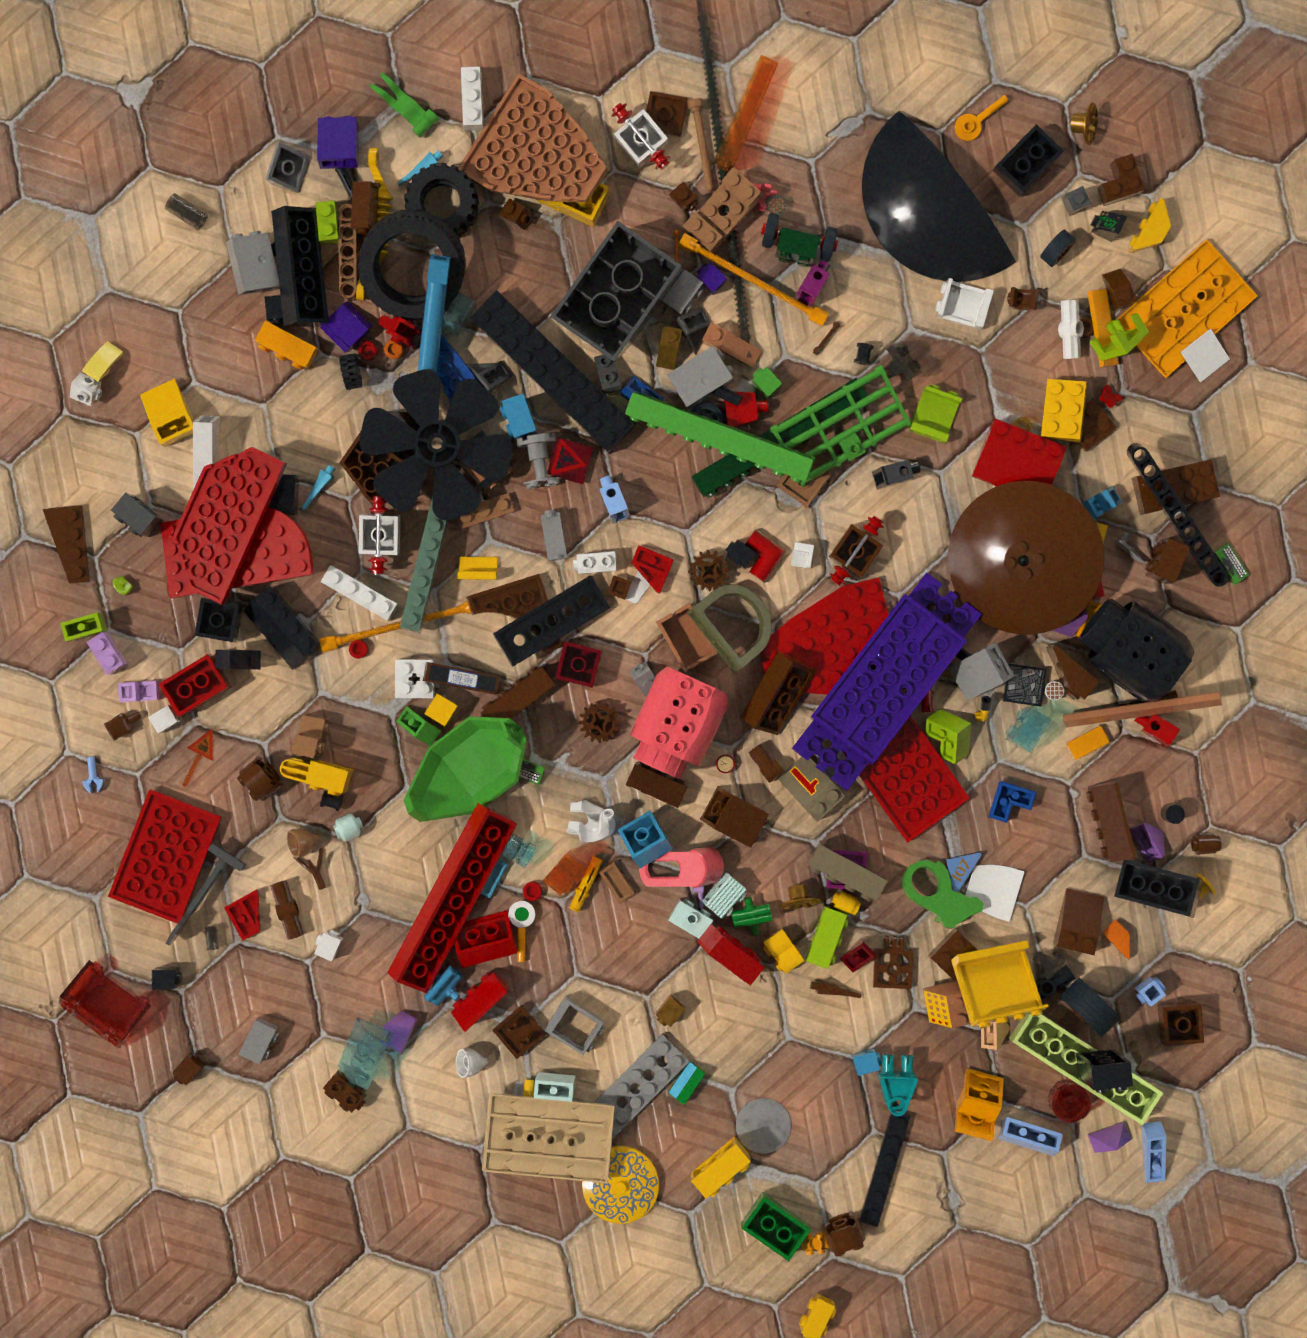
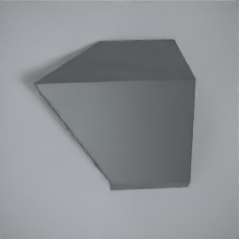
M703 308L682 315L676 320L678 327L682 329V333L695 355L711 323Z
M502 361L497 363L467 364L490 393L513 376Z

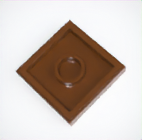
M650 91L646 112L664 134L681 137L688 98Z

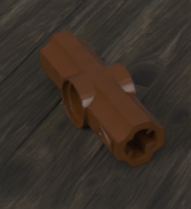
M287 880L270 885L276 902V913L279 920L282 921L287 940L304 935L298 916V905L295 899L292 898Z

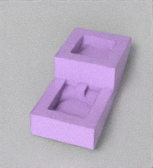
M160 681L118 683L119 702L161 700L160 687L158 685Z

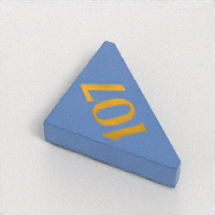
M981 852L946 859L953 891L958 892L980 859Z

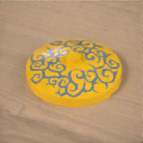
M612 1146L608 1184L583 1181V1195L589 1208L601 1219L616 1224L634 1222L646 1215L657 1199L659 1191L657 1170L653 1162L638 1149L629 1146Z

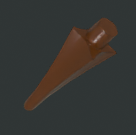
M818 979V983L813 981L810 983V989L816 990L817 994L862 997L859 993L839 988Z

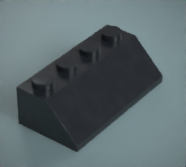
M268 586L244 610L246 615L292 670L321 647L317 638L273 586Z

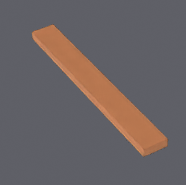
M1215 692L1157 702L1064 714L1063 722L1067 728L1220 706L1222 701L1220 693Z

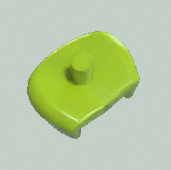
M123 576L116 577L113 580V586L120 595L126 596L131 592L133 586Z

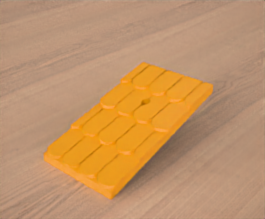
M1206 239L1117 319L1124 330L1128 331L1136 328L1130 316L1136 313L1139 314L1149 333L1136 346L1164 378H1167L1186 361L1181 354L1182 350L1209 329L1215 335L1258 295L1213 244ZM1204 292L1205 297L1199 298L1198 293Z

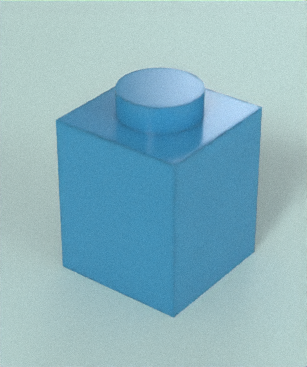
M874 1048L851 1054L858 1076L880 1070L879 1065L882 1064L880 1053H876Z

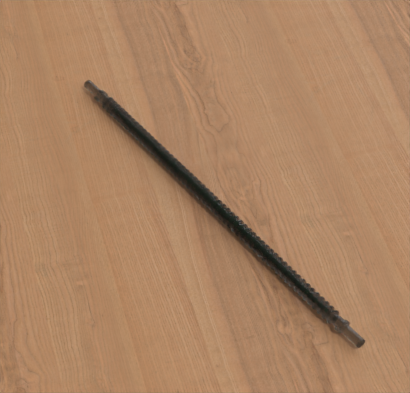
M696 0L698 9L697 20L700 25L698 31L701 32L699 37L702 38L700 40L702 43L700 47L703 48L701 53L704 54L702 59L705 60L703 62L705 65L703 69L706 70L704 75L707 76L705 81L708 82L706 83L708 87L706 91L709 92L707 97L710 98L708 103L711 104L709 105L711 109L709 113L712 114L710 119L713 120L711 122V125H713L712 130L714 131L712 135L715 136L713 141L716 142L714 144V147H716L715 152L717 153L715 157L718 158L716 163L719 164L717 166V169H719L717 174L720 175L718 179L722 181L729 170L726 169L728 168L726 164L728 160L725 159L727 154L724 153L726 148L723 147L725 146L723 142L725 138L722 137L724 132L721 131L723 126H721L722 121L720 120L722 116L719 115L721 110L718 109L720 107V104H718L719 99L717 98L719 94L716 93L718 88L715 87L717 85V82H715L717 78L714 76L716 72L713 71L715 66L712 65L714 63V60H712L714 55L711 54L713 52L710 49L712 44L709 43L711 41V38H709L711 33L708 32L710 28L707 26L708 16L706 15L704 0ZM723 206V208H725V210H723V213H725L724 216H726L729 213V207ZM734 229L726 239L729 241L727 246H730L728 249L730 252L729 257H731L729 262L740 268L742 264H739L741 259L738 258L740 253H738L739 247H737L739 242H736L738 237L735 236L737 231ZM733 272L731 278L734 279L732 284L735 285L733 290L736 291L734 293L736 295L734 300L737 301L735 306H738L736 312L739 313L737 315L739 317L737 322L740 323L738 326L741 329L740 338L750 344L751 336L748 331L750 325L747 324L749 319L746 318L748 316V313H746L748 309L745 308L747 303L744 302L746 297L743 296L745 294V291H743L745 286H742L744 281L741 280L742 277ZM748 351L746 358H751V353Z

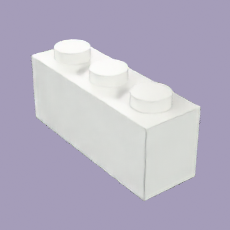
M461 67L463 126L465 131L482 130L484 128L481 68Z

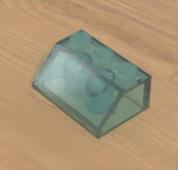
M356 1019L338 1063V1067L350 1083L366 1090L369 1089L393 1032L363 1019Z

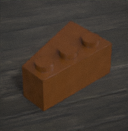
M635 762L625 784L676 808L679 807L688 788L684 785L685 781L676 777L674 780L667 777L668 774L659 770L655 772L650 769V766L642 762L639 764Z

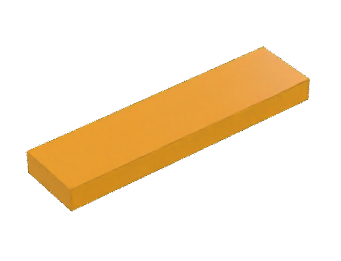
M1091 290L1087 293L1094 336L1097 337L1104 348L1111 341V334L1106 327L1111 321L1107 290ZM1098 357L1100 367L1119 365L1118 357L1103 361Z

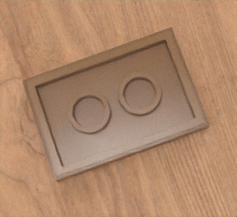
M809 439L801 453L805 454L819 445ZM828 451L815 456L811 471L832 460ZM837 466L805 483L806 486L804 487L799 482L791 480L792 476L784 474L777 487L808 508Z

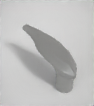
M1124 532L1120 540H1115L1116 544L1128 556L1144 564V559L1135 552L1133 547L1127 544L1131 535Z

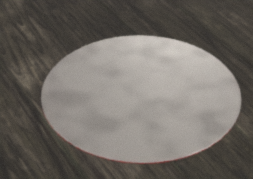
M768 1098L752 1100L741 1109L737 1116L736 1132L738 1138L746 1148L753 1152L761 1154L774 1152L780 1149L790 1136V1116L787 1110L775 1100Z

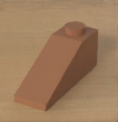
M710 323L702 339V344L709 347L713 346L715 350L720 349L721 353L751 368L754 367L761 353V350L713 323Z

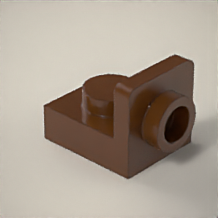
M684 182L669 193L670 198L683 212L691 211L698 205L699 196L694 194Z

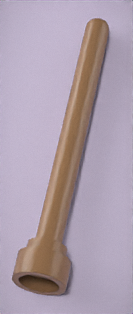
M696 98L687 101L688 109L694 115L706 189L711 192L714 190L701 117V111L704 106L702 98Z

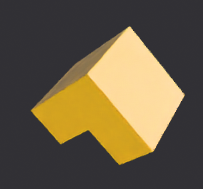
M437 693L424 714L443 726H447L458 705Z

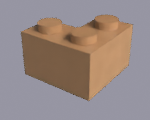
M302 715L299 733L295 734L291 753L310 758L320 757V754H323L325 750V743H323L324 735L327 736L330 725L327 724L328 720Z

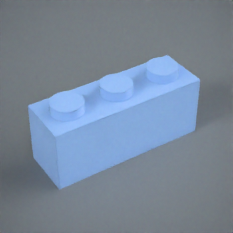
M1006 1117L1002 1120L998 1139L1054 1156L1059 1153L1063 1134Z

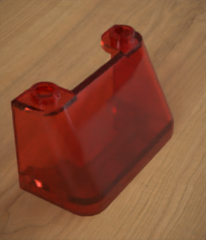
M89 960L59 996V1005L102 1038L120 1049L151 1008L150 1001L142 995L140 997H133L104 975L102 965L96 961L91 962Z

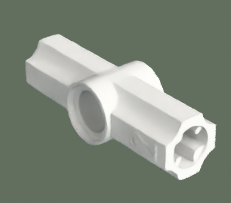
M1079 299L1061 301L1062 321L1058 326L1059 336L1063 339V359L1081 358L1080 337L1083 335L1084 327L1082 321L1079 320Z

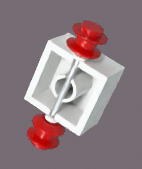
M617 104L612 109V117H618V124L625 123L624 126L614 133L617 142L639 168L650 160V163H656V170L659 168L661 170L665 169L670 164L668 160L671 158L670 156L665 157L663 155L665 152L663 148L669 144L666 135L644 109L631 119L632 110L627 111L625 109L627 104Z
M373 496V500H369L373 503V507L369 510L375 514L362 513L359 515V554H374L376 557L368 560L372 562V567L368 568V570H372V574H384V571L388 570L384 567V563L388 560L381 556L398 555L400 553L401 515L381 514L389 510L385 507L387 502L381 496Z

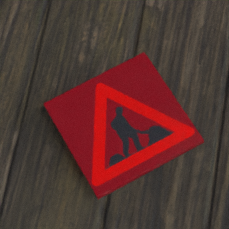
M557 437L547 474L583 485L593 447Z

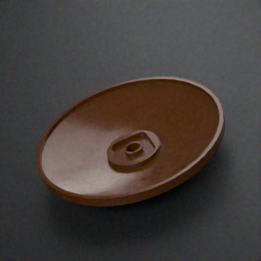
M1013 481L984 492L964 510L956 522L950 538L948 567L956 593L963 604L966 602L981 613L978 619L991 627L1008 633L1023 635L1040 634L1067 624L1077 617L1090 603L1099 587L1103 574L1104 545L1094 518L1087 508L1073 495L1059 487L1044 482ZM1021 555L1028 556V565H1021L1019 563Z

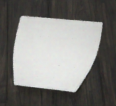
M975 865L965 896L978 897L984 904L982 912L1009 922L1024 871L1000 865Z

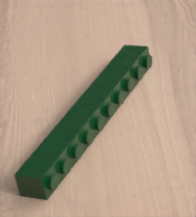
M857 377L844 385L848 386L851 383L857 381ZM842 386L839 387L838 389L834 390L833 392L829 393L828 395L824 396L823 398L819 399L818 401L814 402L813 404L809 405V406L811 407V406H813L814 404L820 402L821 400H823V399L829 397L830 395L836 393L837 391L841 390V389H842ZM863 387L850 393L855 403L867 397ZM844 396L814 413L818 422L821 423L851 405L847 397ZM804 408L803 410H801V411H799L798 413L794 414L793 416H795V415L799 414L800 412L806 410V408ZM809 416L779 433L783 443H786L815 425ZM771 429L758 436L779 444L773 433H771ZM730 454L691 476V479L701 496L705 497L707 495L710 498L718 493L716 489L721 486L727 488L735 483L733 479L740 476V478H743L750 474V469L755 467V463L749 460L747 463L736 459L737 456Z

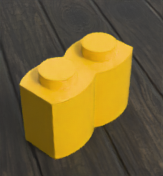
M783 928L763 941L765 944L763 949L768 956L773 955L776 960L774 964L780 972L784 971L787 974L805 961Z

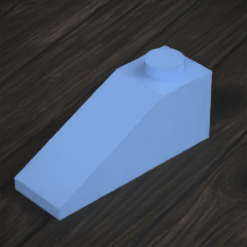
M1161 1121L1144 1123L1142 1125L1141 1139L1146 1183L1165 1181V1131Z

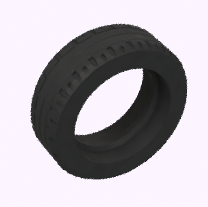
M400 210L383 217L368 232L358 256L359 279L361 285L364 286L363 289L366 295L382 311L387 312L389 315L392 314L394 317L406 318L407 320L424 318L426 295L410 296L396 291L384 280L379 267L381 251L390 239L403 233H415L433 241L440 248L443 256L451 257L444 307L446 309L458 295L465 276V251L457 233L453 232L454 229L447 222H443V219L422 210Z

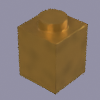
M669 995L656 1011L657 1021L663 1026L669 1025L671 1027L684 1012L685 1006Z

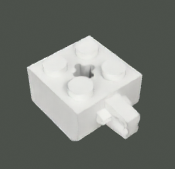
M395 660V698H434L435 688H439V684L423 681L426 662L435 663V660ZM415 673L417 677H420V681H417L416 684H414V681H411V677H414Z

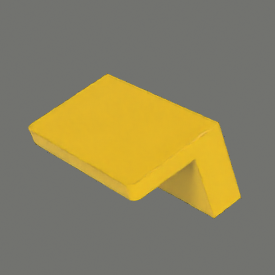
M459 557L457 579L497 580V557Z

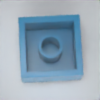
M524 394L502 401L503 406L500 407L504 420L508 419L509 424L506 425L510 438L514 437L516 440L522 437L526 439L529 435L538 434Z
M651 810L618 829L631 857L640 869L673 849L659 821Z

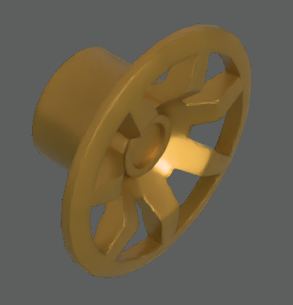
M1094 102L1088 105L1085 114L1074 113L1071 118V132L1084 133L1086 145H1091L1095 139L1098 126V111Z
M794 885L788 887L790 901L780 904L779 908L792 910L791 907L793 906V910H797L801 904L804 908H810L818 905L821 901L818 898L808 897L807 885Z

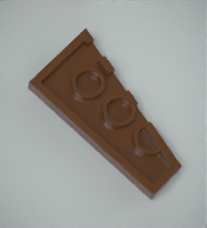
M79 505L42 509L69 584L90 582L83 507Z

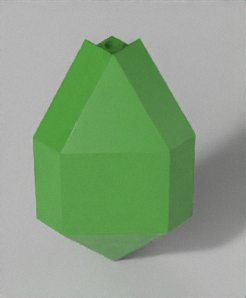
M468 717L427 749L404 798L408 814L419 822L472 814L477 803L487 806L519 781L527 742L522 727L510 718Z

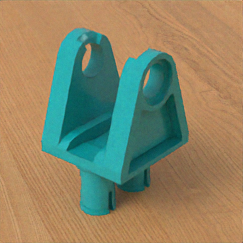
M882 1054V1071H877L883 1097L891 1114L902 1116L908 1109L918 1082V1078L913 1072L914 1056L908 1055L907 1062V1056L901 1055L902 1067L901 1072L894 1071L895 1055L889 1054L888 1061V1055ZM895 1101H900L899 1105L892 1106Z

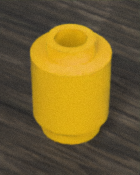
M842 890L839 893L835 892L831 901L834 903V908L848 915H856L861 905V901L857 897Z

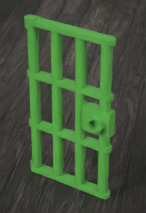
M882 365L874 368V371L850 385L842 386L841 390L813 406H807L806 410L778 426L776 424L770 427V431L775 436L777 442L790 449L817 433L821 436L824 443L805 454L815 457L828 450L832 460L811 471L808 480L800 483L802 487L806 486L805 483L835 466H841L842 462L846 460L851 461L866 452L865 449L870 446H876L877 442L905 426L909 427L912 425ZM881 376L886 386L855 403L850 393ZM890 392L894 403L863 419L859 409ZM844 396L847 397L851 406L821 423L818 422L814 413ZM898 409L903 419L872 436L868 426ZM855 412L859 423L829 440L826 438L823 432L824 429ZM807 417H811L815 425L814 427L783 443L779 433ZM863 429L868 439L861 443L856 433ZM839 443L844 453L836 457L832 447Z

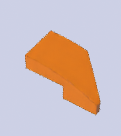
M1115 919L1102 934L1129 960L1130 933Z

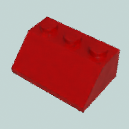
M507 910L465 921L455 940L456 954L462 968L518 953Z
M495 970L491 974L487 972L480 979L482 982L477 987L473 985L466 992L468 996L463 1000L459 998L452 1005L454 1009L451 1013L464 1032L508 992L510 986Z

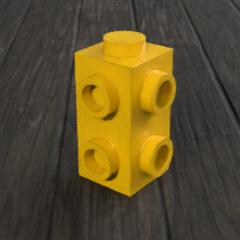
M816 1293L815 1297H811L809 1300L807 1314H803L799 1322L801 1333L805 1338L824 1337L828 1330L827 1323L829 1319H833L836 1313L834 1301Z

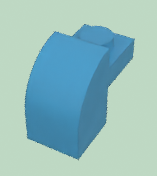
M1111 486L1082 502V504L1095 519L1122 503V500L1114 486Z

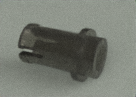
M216 925L204 927L203 933L206 936V949H219Z

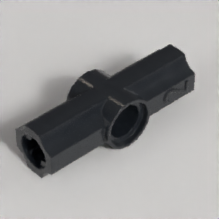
M1067 965L1062 966L1046 977L1040 978L1036 982L1041 1000L1054 995L1057 990L1075 980L1073 973ZM1049 982L1051 985L1050 989L1043 991L1042 985Z

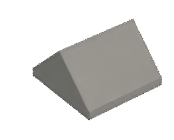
M277 142L266 180L270 185L298 193L309 156Z

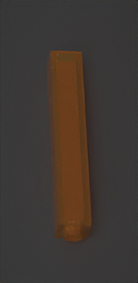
M763 55L756 61L713 162L723 171H730L735 167L778 66V62Z

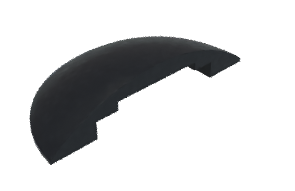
M900 111L894 114L875 137L868 151L862 174V200L865 214L880 244L894 259L909 270L940 281H947L949 278L955 282L979 280L992 276L1014 264L1016 261L1007 244L962 177L913 122Z

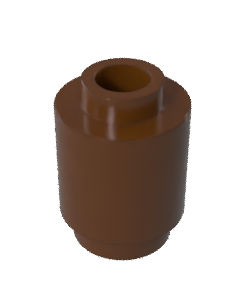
M1214 834L1197 835L1194 837V840H1191L1192 851H1195L1197 855L1215 854L1217 851H1221V839Z

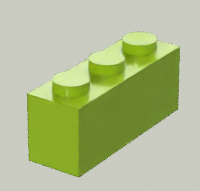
M824 905L805 958L806 962L826 969L829 968V965L833 966L836 958L834 954L835 948L840 947L843 938L840 934L842 929H846L849 922L846 913Z

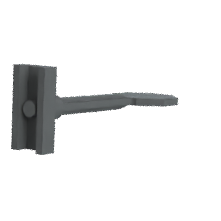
M212 843L208 850L219 858L215 864L216 867L188 907L187 913L169 935L166 944L171 945L179 936L190 916L197 910L222 871H225L228 866L243 871L247 864L217 844Z

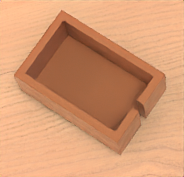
M690 603L674 611L676 616L673 617L670 613L656 621L683 672L718 654L686 613L692 608Z

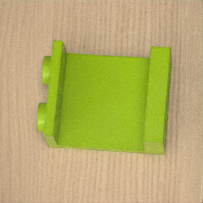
M930 384V386H925L909 431L945 444L962 398L958 397V393L952 391L946 393L940 391V387Z

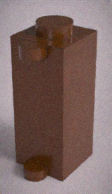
M371 181L353 182L351 228L358 231L360 235H367L377 223L380 183H373Z

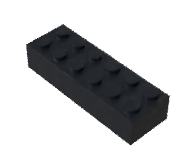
M282 206L272 210L284 326L318 327L327 324L329 319L316 208Z

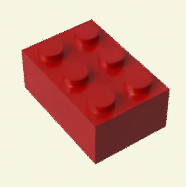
M212 654L203 656L158 684L178 717L187 715L232 687L223 671L215 669V658Z
M710 924L697 941L708 955L750 986L765 968L760 963L762 959L753 950L742 945V942L736 937L730 936L720 925L715 927L713 924Z

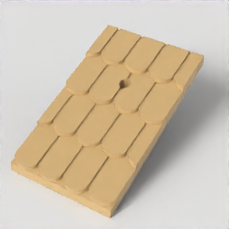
M489 1093L482 1171L608 1184L615 1106L602 1103L568 1102Z

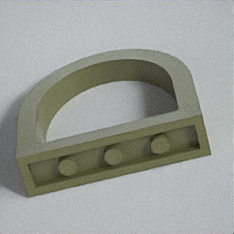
M726 585L719 587L686 612L734 673L741 670L766 647L770 638L771 620L766 606L755 593L742 586ZM722 596H737L744 599L753 607L759 619L760 629L758 638L754 645L740 657L737 656L703 612Z

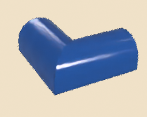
M999 780L988 817L1007 823L1012 805L1031 810L1037 792Z

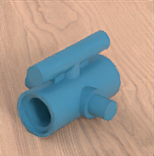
M450 965L442 975L437 974L433 981V986L425 994L424 998L436 1006H439L446 997H451L454 1001H457L460 995L456 992L455 987L462 980L463 975Z

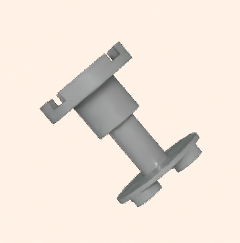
M549 433L527 436V440H523L522 437L516 439L519 448H528L529 461L534 462L536 480L524 482L523 485L527 489H535L541 486V484H545V487H550L560 483L561 477H547L545 459H548L547 444L556 442L555 434L552 433L550 436Z

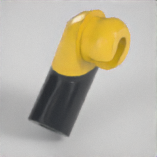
M989 696L982 697L980 712L974 713L976 722L987 720L991 707V698Z

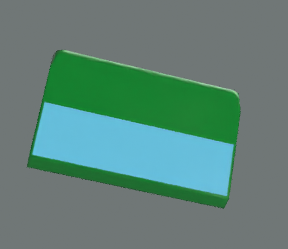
M690 1061L668 1093L685 1105L704 1077L705 1071Z

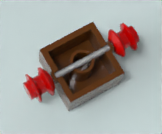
M876 516L868 517L870 522L863 524L865 532L851 524L828 556L841 565L834 566L836 570L834 574L829 573L831 576L830 580L838 586L841 583L845 585L844 579L845 577L850 578L849 572L858 578H862L882 549L883 545L871 537L872 535L879 536L877 530L884 528L881 525L883 521Z

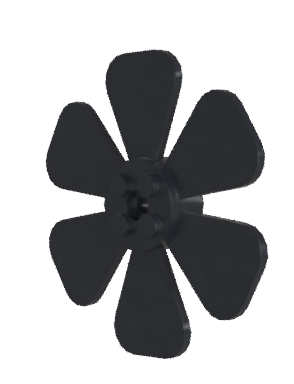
M424 369L397 378L393 385V394L420 428L416 431L386 410L372 408L364 416L359 445L361 450L370 456L413 450L415 455L380 471L374 478V490L394 509L402 512L409 511L417 501L428 468L434 469L432 509L435 516L440 520L448 521L471 514L479 506V495L452 462L457 459L491 482H499L506 477L512 455V443L507 436L496 434L460 440L459 438L460 434L496 416L499 409L497 399L476 380L465 379L458 384L445 421L438 420L440 378L433 370ZM439 440L442 443V447L435 449L432 447L431 442Z

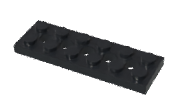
M590 575L494 632L493 636L513 667L608 610L610 606ZM581 596H585L589 600V604L586 607L581 606L579 603ZM565 606L572 608L573 613L571 616L564 615L563 608ZM549 615L556 618L555 626L547 624V617ZM533 625H537L540 628L538 636H534L530 632V628ZM516 635H521L524 638L523 645L518 646L514 643Z

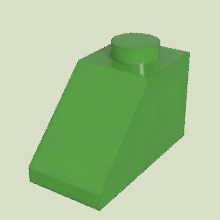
M406 706L396 721L411 735L429 746L432 745L441 732L433 723L408 706Z

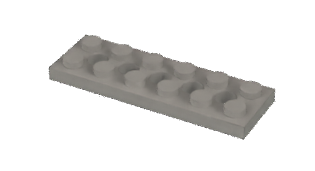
M663 1033L593 1102L615 1106L612 1139L690 1062ZM665 1056L668 1059V1063L665 1066H660L657 1063L658 1057ZM648 1069L652 1070L655 1074L650 1080L643 1076V1073ZM633 1083H638L641 1086V1090L638 1093L631 1092L630 1086ZM619 1097H625L628 1102L625 1106L621 1107L617 1105L616 1100Z

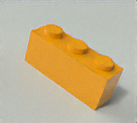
M264 321L254 340L259 344V349L267 353L269 350L276 353V358L284 362L286 359L292 361V366L301 371L303 368L309 370L319 351L317 347L267 321Z

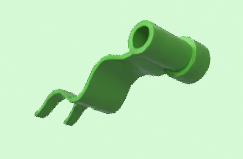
M383 72L380 76L391 88L398 100L373 84L369 86L414 127L412 131L419 138L440 120L430 109L427 111L423 110Z

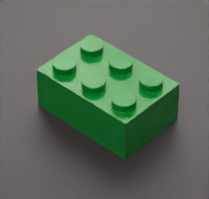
M763 1191L741 1221V1229L787 1261H790L811 1231L810 1224Z

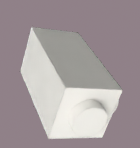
M615 551L578 554L577 559H573L574 571L578 570L579 575L617 571Z

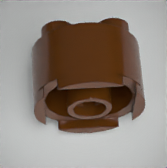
M260 756L244 767L237 777L239 783L248 788L250 791L249 795L255 801L258 799L265 801L283 786V782L279 783L281 777L276 769L269 762L263 763L261 761L263 758Z
M849 1213L840 1214L829 1219L827 1226L825 1224L822 1225L821 1229L828 1248L835 1256H842L847 1251L852 1249L859 1250L864 1247L863 1242L866 1237L857 1214H854V1216H850Z

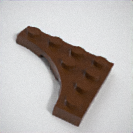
M539 574L466 597L472 615L497 613L513 619H518L548 601ZM549 615L547 617V624L555 626L554 617ZM533 625L530 628V631L535 636L540 634V628L537 625ZM561 638L543 648V652L563 647Z

